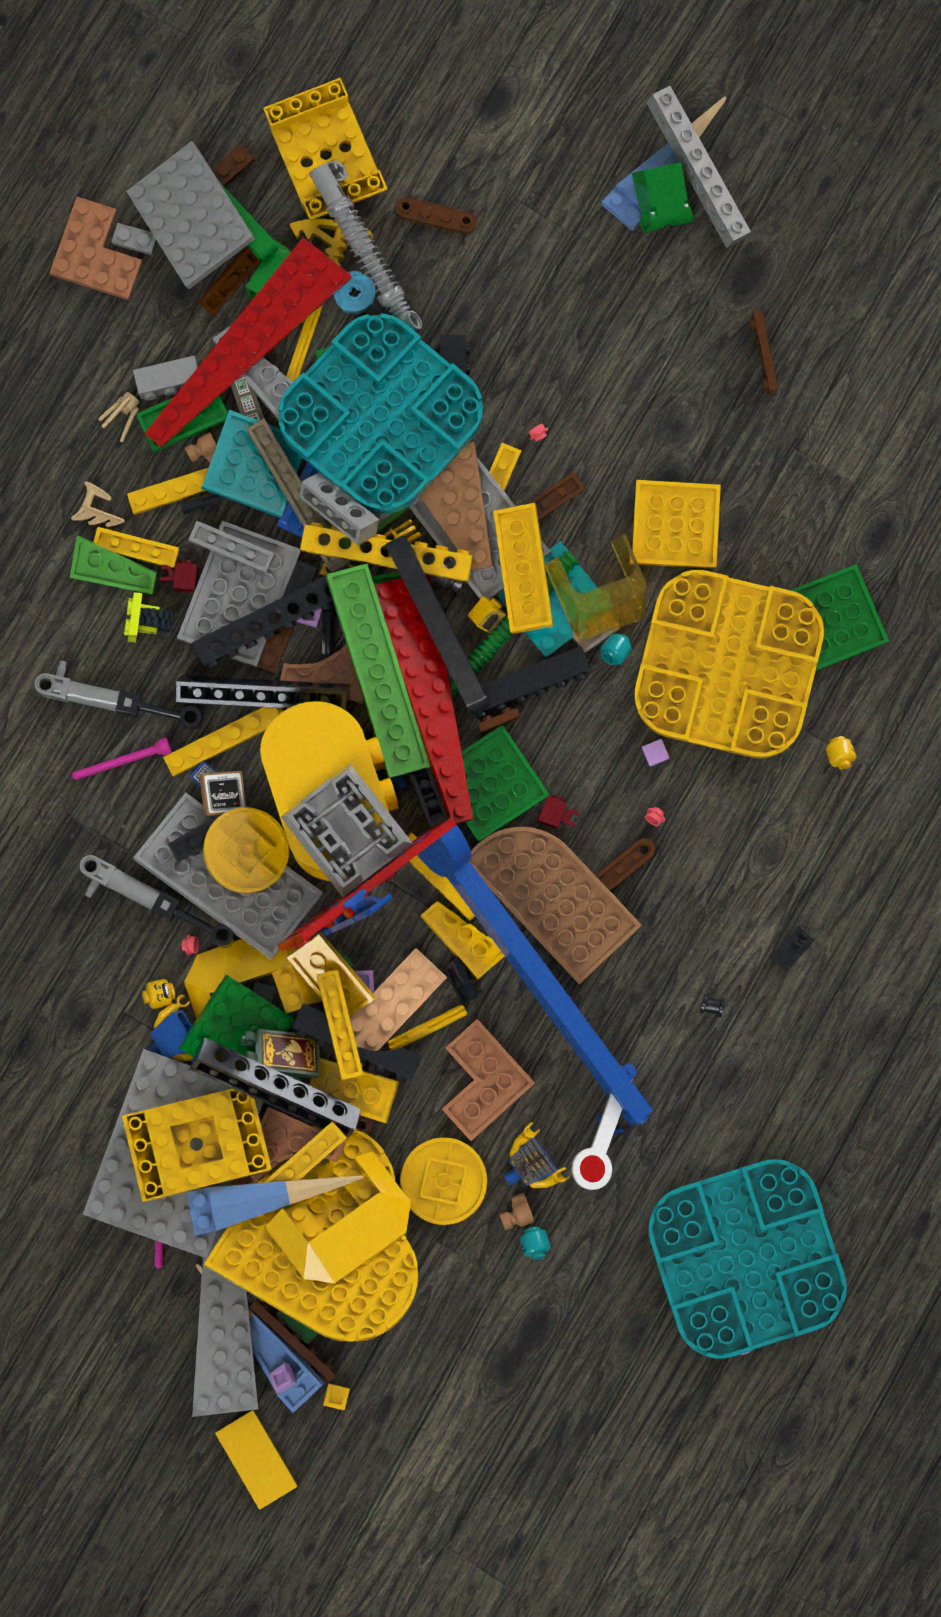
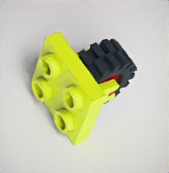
M134 592L133 598L128 600L127 615H131V618L126 619L124 635L128 636V642L136 643L137 632L149 634L172 632L174 614L167 610L163 611L160 607L141 604L142 593Z

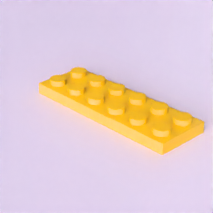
M531 503L493 511L510 632L515 634L554 626L536 504Z

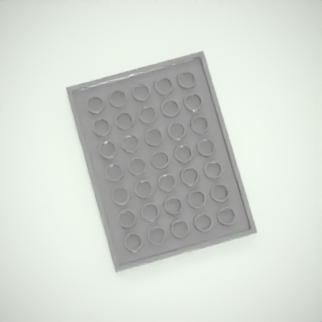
M143 1049L83 1215L207 1259L217 1231L195 1236L187 1192L142 1202L122 1116L232 1088L191 1070L190 1065ZM255 1099L256 1108L259 1115L263 1102ZM198 1138L190 1141V1147L195 1151L200 1150L203 1146L202 1141ZM232 1181L210 1187L230 1186Z

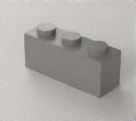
M195 356L133 370L140 399L153 400L158 395L165 394L170 396L176 394L198 368Z

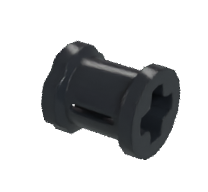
M704 994L700 1013H713L721 1018L725 999H713Z

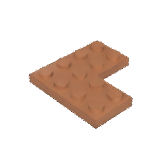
M76 197L52 264L50 275L130 300L143 262L141 259L104 248L117 213L115 208Z
M478 1019L445 1047L471 1076L473 1081L443 1107L442 1110L464 1135L472 1141L531 1088L535 1082Z

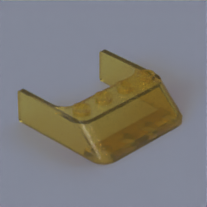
M622 534L611 541L626 578L585 593H578L571 587L559 557L545 564L573 634L579 640L584 641L637 622L645 616L647 585L626 534Z

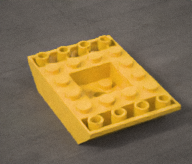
M233 1088L122 1116L142 1202L162 1199L272 1170L255 1099ZM198 1138L202 1141L203 1146L200 1150L195 1151L190 1147L192 1139Z

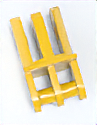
M411 519L384 534L386 538L392 536L393 540L394 537L398 538L405 534L409 543L422 536L420 532L415 533L416 528L414 525L410 526L413 523Z

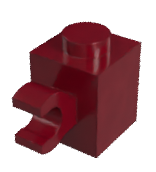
M182 560L181 563L176 562L175 572L168 565L161 566V569L168 571L169 575L167 577H160V581L164 583L174 582L173 588L175 592H195L199 572L197 564L190 560Z
M557 795L547 796L538 823L558 830L561 821L570 827H575L576 823L571 822L569 816H579L580 813L577 810L564 812L567 806L564 798Z

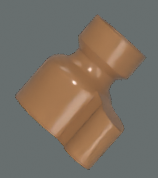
M208 433L198 438L195 445L190 444L186 446L185 450L192 462L198 460L200 456H204L210 463L217 444L211 433Z
M524 1192L511 1197L512 1212L499 1214L505 1231L513 1228L514 1225L523 1227L535 1222Z

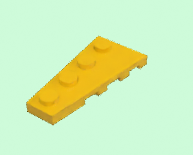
M438 901L420 916L477 980L505 957L492 938L485 936L476 927L462 920L460 916Z

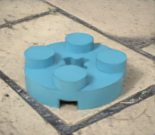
M350 271L348 273L353 278L334 294V298L343 312L359 314L373 306L376 293H374L375 285L370 287V285L374 284L372 279L367 281L369 277L361 272ZM352 288H356L357 291H361V293L358 294V297H353L352 295H349V293L352 292Z

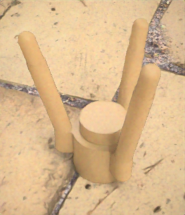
M126 392L123 397H120L115 404L99 417V421H102L112 413L102 424V428H105L120 411L125 414L131 413L120 442L124 441L132 421L139 411L136 407L139 404L138 399Z

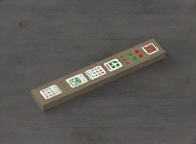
M243 377L236 380L231 385L240 414L258 421L264 419L256 393Z

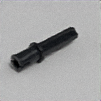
M210 492L201 496L197 494V497L179 503L183 514L186 515L199 509L203 511L205 507L228 500V498Z
M335 605L321 612V617H323L321 655L324 657L334 654L335 617H337Z

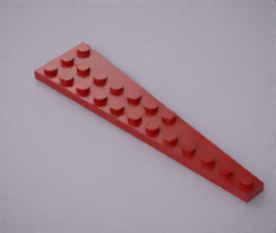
M303 237L144 434L161 448L165 446L187 424L193 421L202 410L211 405L220 394H223L229 386L247 373L274 349L282 339H285L300 323H303L311 313L320 308L329 297L353 278L352 275Z
M426 575V577H427V579H428V581H429V583H430V585H431V587H432L431 576H430V575ZM400 578L375 584L374 587L448 819L452 818L456 825L469 822L473 819L446 664L403 579Z

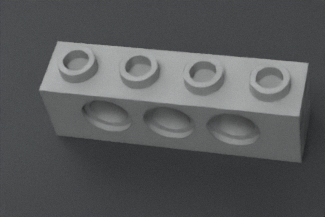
M318 472L302 481L299 497L354 543L359 545L376 535L379 519L323 474Z

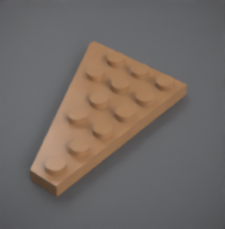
M471 442L464 447L420 497L455 547L469 551V555L473 556L471 569L478 570L493 567L476 447L475 443Z

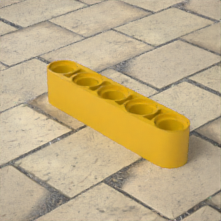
M412 832L408 835L411 841L417 838ZM417 855L409 861L469 921L475 917L447 877L434 873Z

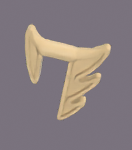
M86 481L87 493L83 504L71 519L83 521L95 517L92 521L88 522L90 526L110 520V522L106 523L107 528L125 523V520L120 517L90 507L94 496L111 501L112 498L104 490Z

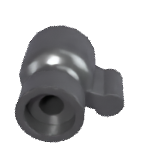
M447 558L444 562V566L447 569H451L454 567V565ZM433 576L431 581L437 587L442 589L450 587L456 593H459L463 581Z

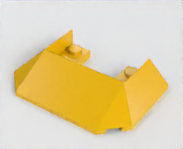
M243 939L234 941L228 948L217 947L197 954L184 981L196 1019L226 974L241 984L272 974L286 1014L300 1010L303 1004L311 1006L323 1001L287 959L288 954L294 951L295 947L284 952L279 950L271 961Z
M373 1151L354 1157L355 1163L337 1175V1177L363 1176V1178L344 1185L359 1207L324 1231L304 1203L299 1201L286 1211L282 1208L265 1226L304 1280L336 1284L406 1234L411 1202Z

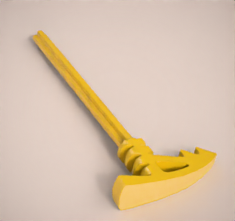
M306 219L290 223V227L297 239L300 238L301 233H304L310 243L313 237H317L330 248H326L324 254L341 267L339 262L344 259L342 252L347 250L345 243H348L347 239L343 240L345 236L343 233L340 234V227L336 228L338 226L337 222L329 219ZM320 228L334 230V237H330L321 231ZM368 230L367 234H371L370 239L372 240L373 234ZM323 305L311 313L304 322L286 375L293 382L300 376Z

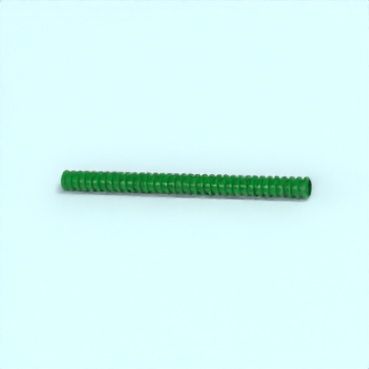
M564 551V556H560L559 561H555V565L550 566L551 570L546 571L549 595L552 594V589H556V585L561 584V580H565L564 576H568L570 574L569 571H573L574 566L579 564L578 560L569 552ZM505 615V619L500 621V625H496L495 630H491L492 634H488L486 640H482V644H478L479 648L477 650L474 649L473 654H469L468 660L475 673H479V668H483V664L488 663L489 658H493L492 654H496L498 652L497 649H501V645L507 642L506 639L511 638L510 635L512 633L510 632L508 615ZM451 677L449 679L451 696L456 698V693L459 690Z

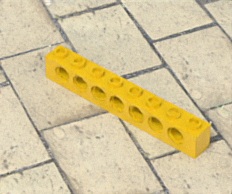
M311 522L310 525H305L300 548L302 552L397 569L391 556L384 557L382 555V549L386 546L385 544L391 541L386 540L385 535L376 534L359 545L351 540V546L348 549H342L340 542L348 537L335 526L327 529L323 528L321 523ZM324 534L330 536V542L327 545H321L319 542L320 537ZM415 541V545L410 544L426 575L469 583L473 556L469 555V551L457 549V552H450L448 547L436 545L434 549L427 547V543ZM365 542L372 544V550L369 553L361 551V546ZM426 554H433L435 556L433 564L426 565L423 562ZM447 558H454L456 560V565L451 569H447L444 566Z

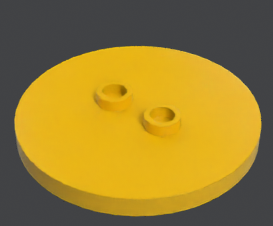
M240 807L223 813L211 824L204 838L203 857L209 873L220 885L238 893H255L268 888L280 878L288 862L289 844L284 829L274 817L260 809Z
M442 1137L420 1144L409 1154L401 1171L400 1185L401 1190L411 1202L410 1209L414 1214L429 1223L450 1225L465 1220L478 1209L486 1193L487 1173L480 1156L473 1148L460 1140Z

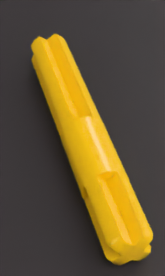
M460 1004L389 1040L388 1046L390 1050L403 1048L466 1016L467 1011L464 1005Z

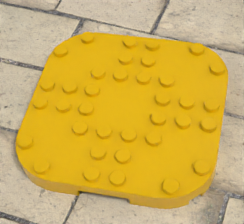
M691 570L681 573L666 583L656 601L635 687V704L638 714L652 731L668 738L751 758H769L784 752L795 742L802 728L824 637L821 616L810 600L794 591L729 578L727 575L705 570Z

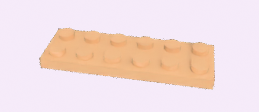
M417 948L373 993L375 996L374 1000L350 1017L356 1046L367 1050L379 1051L447 979Z

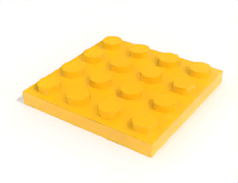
M636 480L632 564L716 569L721 485Z

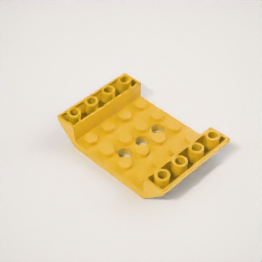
M341 78L263 108L273 138L299 200L310 220L328 214L327 205L309 175L312 170L322 164L337 160L344 165L348 176L339 185L344 194L350 197L352 203L387 190L381 172L377 170L349 104L348 94ZM344 143L351 146L348 152H342L339 148ZM323 151H329L332 157L324 160L320 155ZM306 158L311 159L313 164L310 167H303L301 165L302 160Z

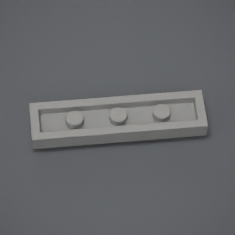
M196 521L188 539L193 544L267 574L275 556V553L199 521Z

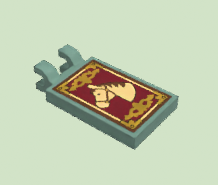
M257 1029L255 1032L246 1031L245 1036L240 1037L241 1045L255 1046V1052L247 1051L246 1057L252 1058L265 1066L272 1067L287 1076L315 1079L320 1077L319 1045L315 1043L316 1039L309 1036L307 1039H304L293 1032Z

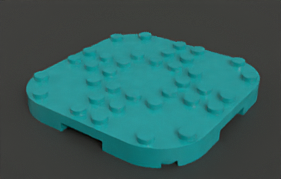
M382 313L381 315L369 316V314L363 315L350 322L333 339L332 345L307 372H302L288 387L280 400L278 408L279 427L286 443L317 471L344 490L370 512L380 514L398 512L410 506L474 438L481 426L483 417L481 393L473 380L453 363H448L423 342L421 336L406 323L394 316Z
M773 1159L758 1162L676 1188L665 1194L654 1206L648 1222V1237L679 1334L685 1343L696 1352L710 1358H730L823 1328L839 1314L846 1298V1278L827 1226L816 1186L802 1168L785 1160Z

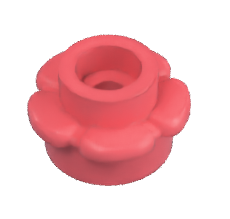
M543 424L534 427L528 432L531 436L530 440L535 439L536 442L542 440L547 436L546 431H548V428L545 429Z
M657 807L647 809L645 819L650 824L659 826L661 822L665 821L663 817L664 812Z
M188 934L182 940V950L186 951L187 955L198 953L199 939L197 936Z

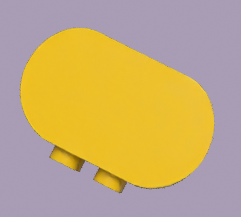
M305 702L292 706L280 713L264 732L260 748L261 759L290 849L295 860L305 872L315 878L330 881L288 828L281 816L349 764L353 766L388 812L399 809L391 779L379 781L376 771L385 768L383 764L385 761L378 739L375 737L365 740L361 726L351 714L336 705L326 702ZM354 794V797L360 804L362 803L366 810L371 808L366 799L361 802ZM376 812L372 813L371 816L376 825L384 833L379 825L382 820ZM316 836L313 839L310 838L317 849L322 846ZM326 849L321 852L327 862L333 859Z

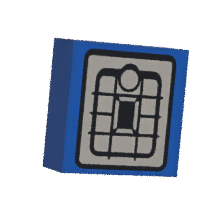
M203 761L190 775V778L201 787L200 774L217 772Z

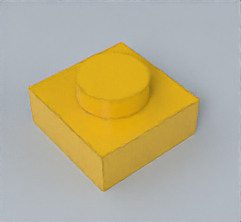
M329 1383L323 1405L345 1410L350 1388Z

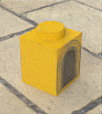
M483 596L469 612L468 616L477 627L491 634V630L496 628V625L503 620L506 613L501 609L503 605L495 598L490 600Z

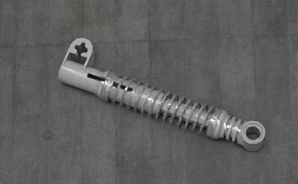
M337 160L315 168L309 175L327 205L328 214L330 217H334L333 222H337L338 226L336 228L340 227V234H344L343 240L347 239L348 243L346 246H351L350 252L353 251L355 253L354 258L360 256L361 260L357 261V263L363 261L365 264L360 268L366 267L368 270L363 275L370 273L371 277L367 281L374 280L375 283L370 285V287L377 285L378 289L374 293L381 292V295L377 297L381 306L390 309L388 312L393 314L391 316L400 319L417 332L422 328L420 317L416 312L408 311L410 307L406 306V301L403 302L405 298L403 297L404 291L400 285L397 286L398 281L392 282L395 278L394 275L388 276L392 270H385L388 264H382L385 261V258H379L382 252L375 253L378 249V246H374L375 240L370 239L371 234H367L368 228L363 227L365 223L360 222L361 216H357L358 211L353 210L354 205L350 197L344 194L339 185L348 176L346 168Z

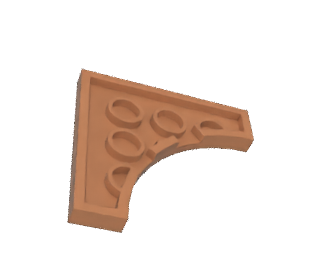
M347 644L340 651L318 663L301 665L284 663L280 677L282 681L350 684L349 701L361 704L363 702V696Z
M268 1107L260 1124L271 1169L273 1170L286 1163L321 1130ZM343 1141L324 1159L337 1162L346 1142ZM272 1170L234 1180L230 1186L257 1184Z

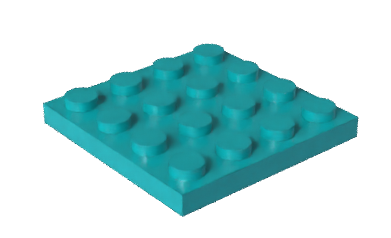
M229 410L201 489L280 518L285 509L287 499L246 431V428L257 423L258 420ZM268 424L297 473L302 457L286 443L279 428Z
M561 541L549 549L551 554L544 559L546 571H550V566H554V562H558L559 557L564 556V551L569 552ZM579 564L574 566L573 571H569L570 574L568 576H564L565 580H561V584L556 585L555 590H551L552 594L549 595L554 626L525 631V634L545 659L570 641L574 634L613 607ZM503 589L496 597L507 610L505 591Z

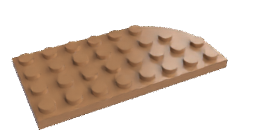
M531 827L507 828L489 835L471 850L469 862L489 889L578 984H581L642 926L563 841L548 832Z

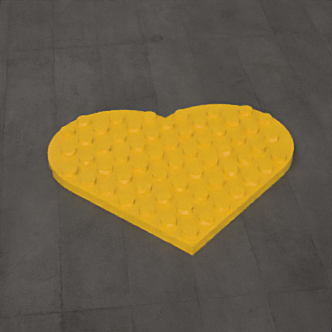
M312 1126V1127L317 1128V1129H319V1130H321V1131L323 1130V1129H321V1128H319V1127ZM356 1129L347 1140H344L346 1144L337 1162L323 1159L300 1179L335 1178L340 1172L355 1163L354 1157L372 1151L394 1180L395 1176L392 1165L382 1147L370 1136ZM282 1165L273 1169L262 1180H260L259 1183H263L265 1180H267ZM344 1186L302 1200L324 1231L359 1207ZM293 1203L282 1208L286 1211L296 1203ZM282 1208L227 1227L204 1263V1266L315 1332L334 1340L346 1342L372 1339L393 1328L409 1310L418 1284L416 1257L405 1235L336 1284L304 1280L265 1227Z

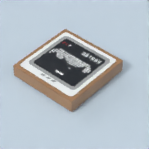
M242 771L199 775L205 817L218 816L235 808L247 807Z

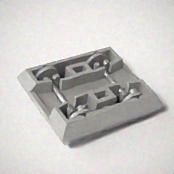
M351 764L281 816L288 828L343 898L413 845L412 841ZM354 794L361 802L366 799L371 808L366 810L362 803L360 804L354 797ZM376 812L382 820L379 825L384 833L376 825L371 816L372 813ZM316 836L322 846L317 849L310 838L313 839ZM325 849L333 858L329 862L321 854Z

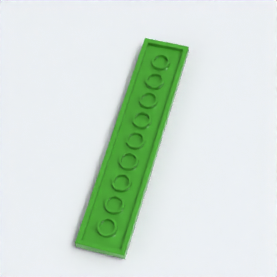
M368 564L327 574V583L374 735L378 739L385 762L383 764L387 777L391 779L429 768V760Z

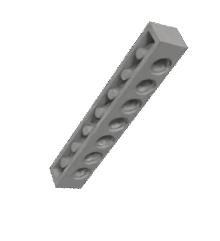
M671 86L652 94L646 103L676 158L681 162L686 176L726 248L742 241L751 231Z

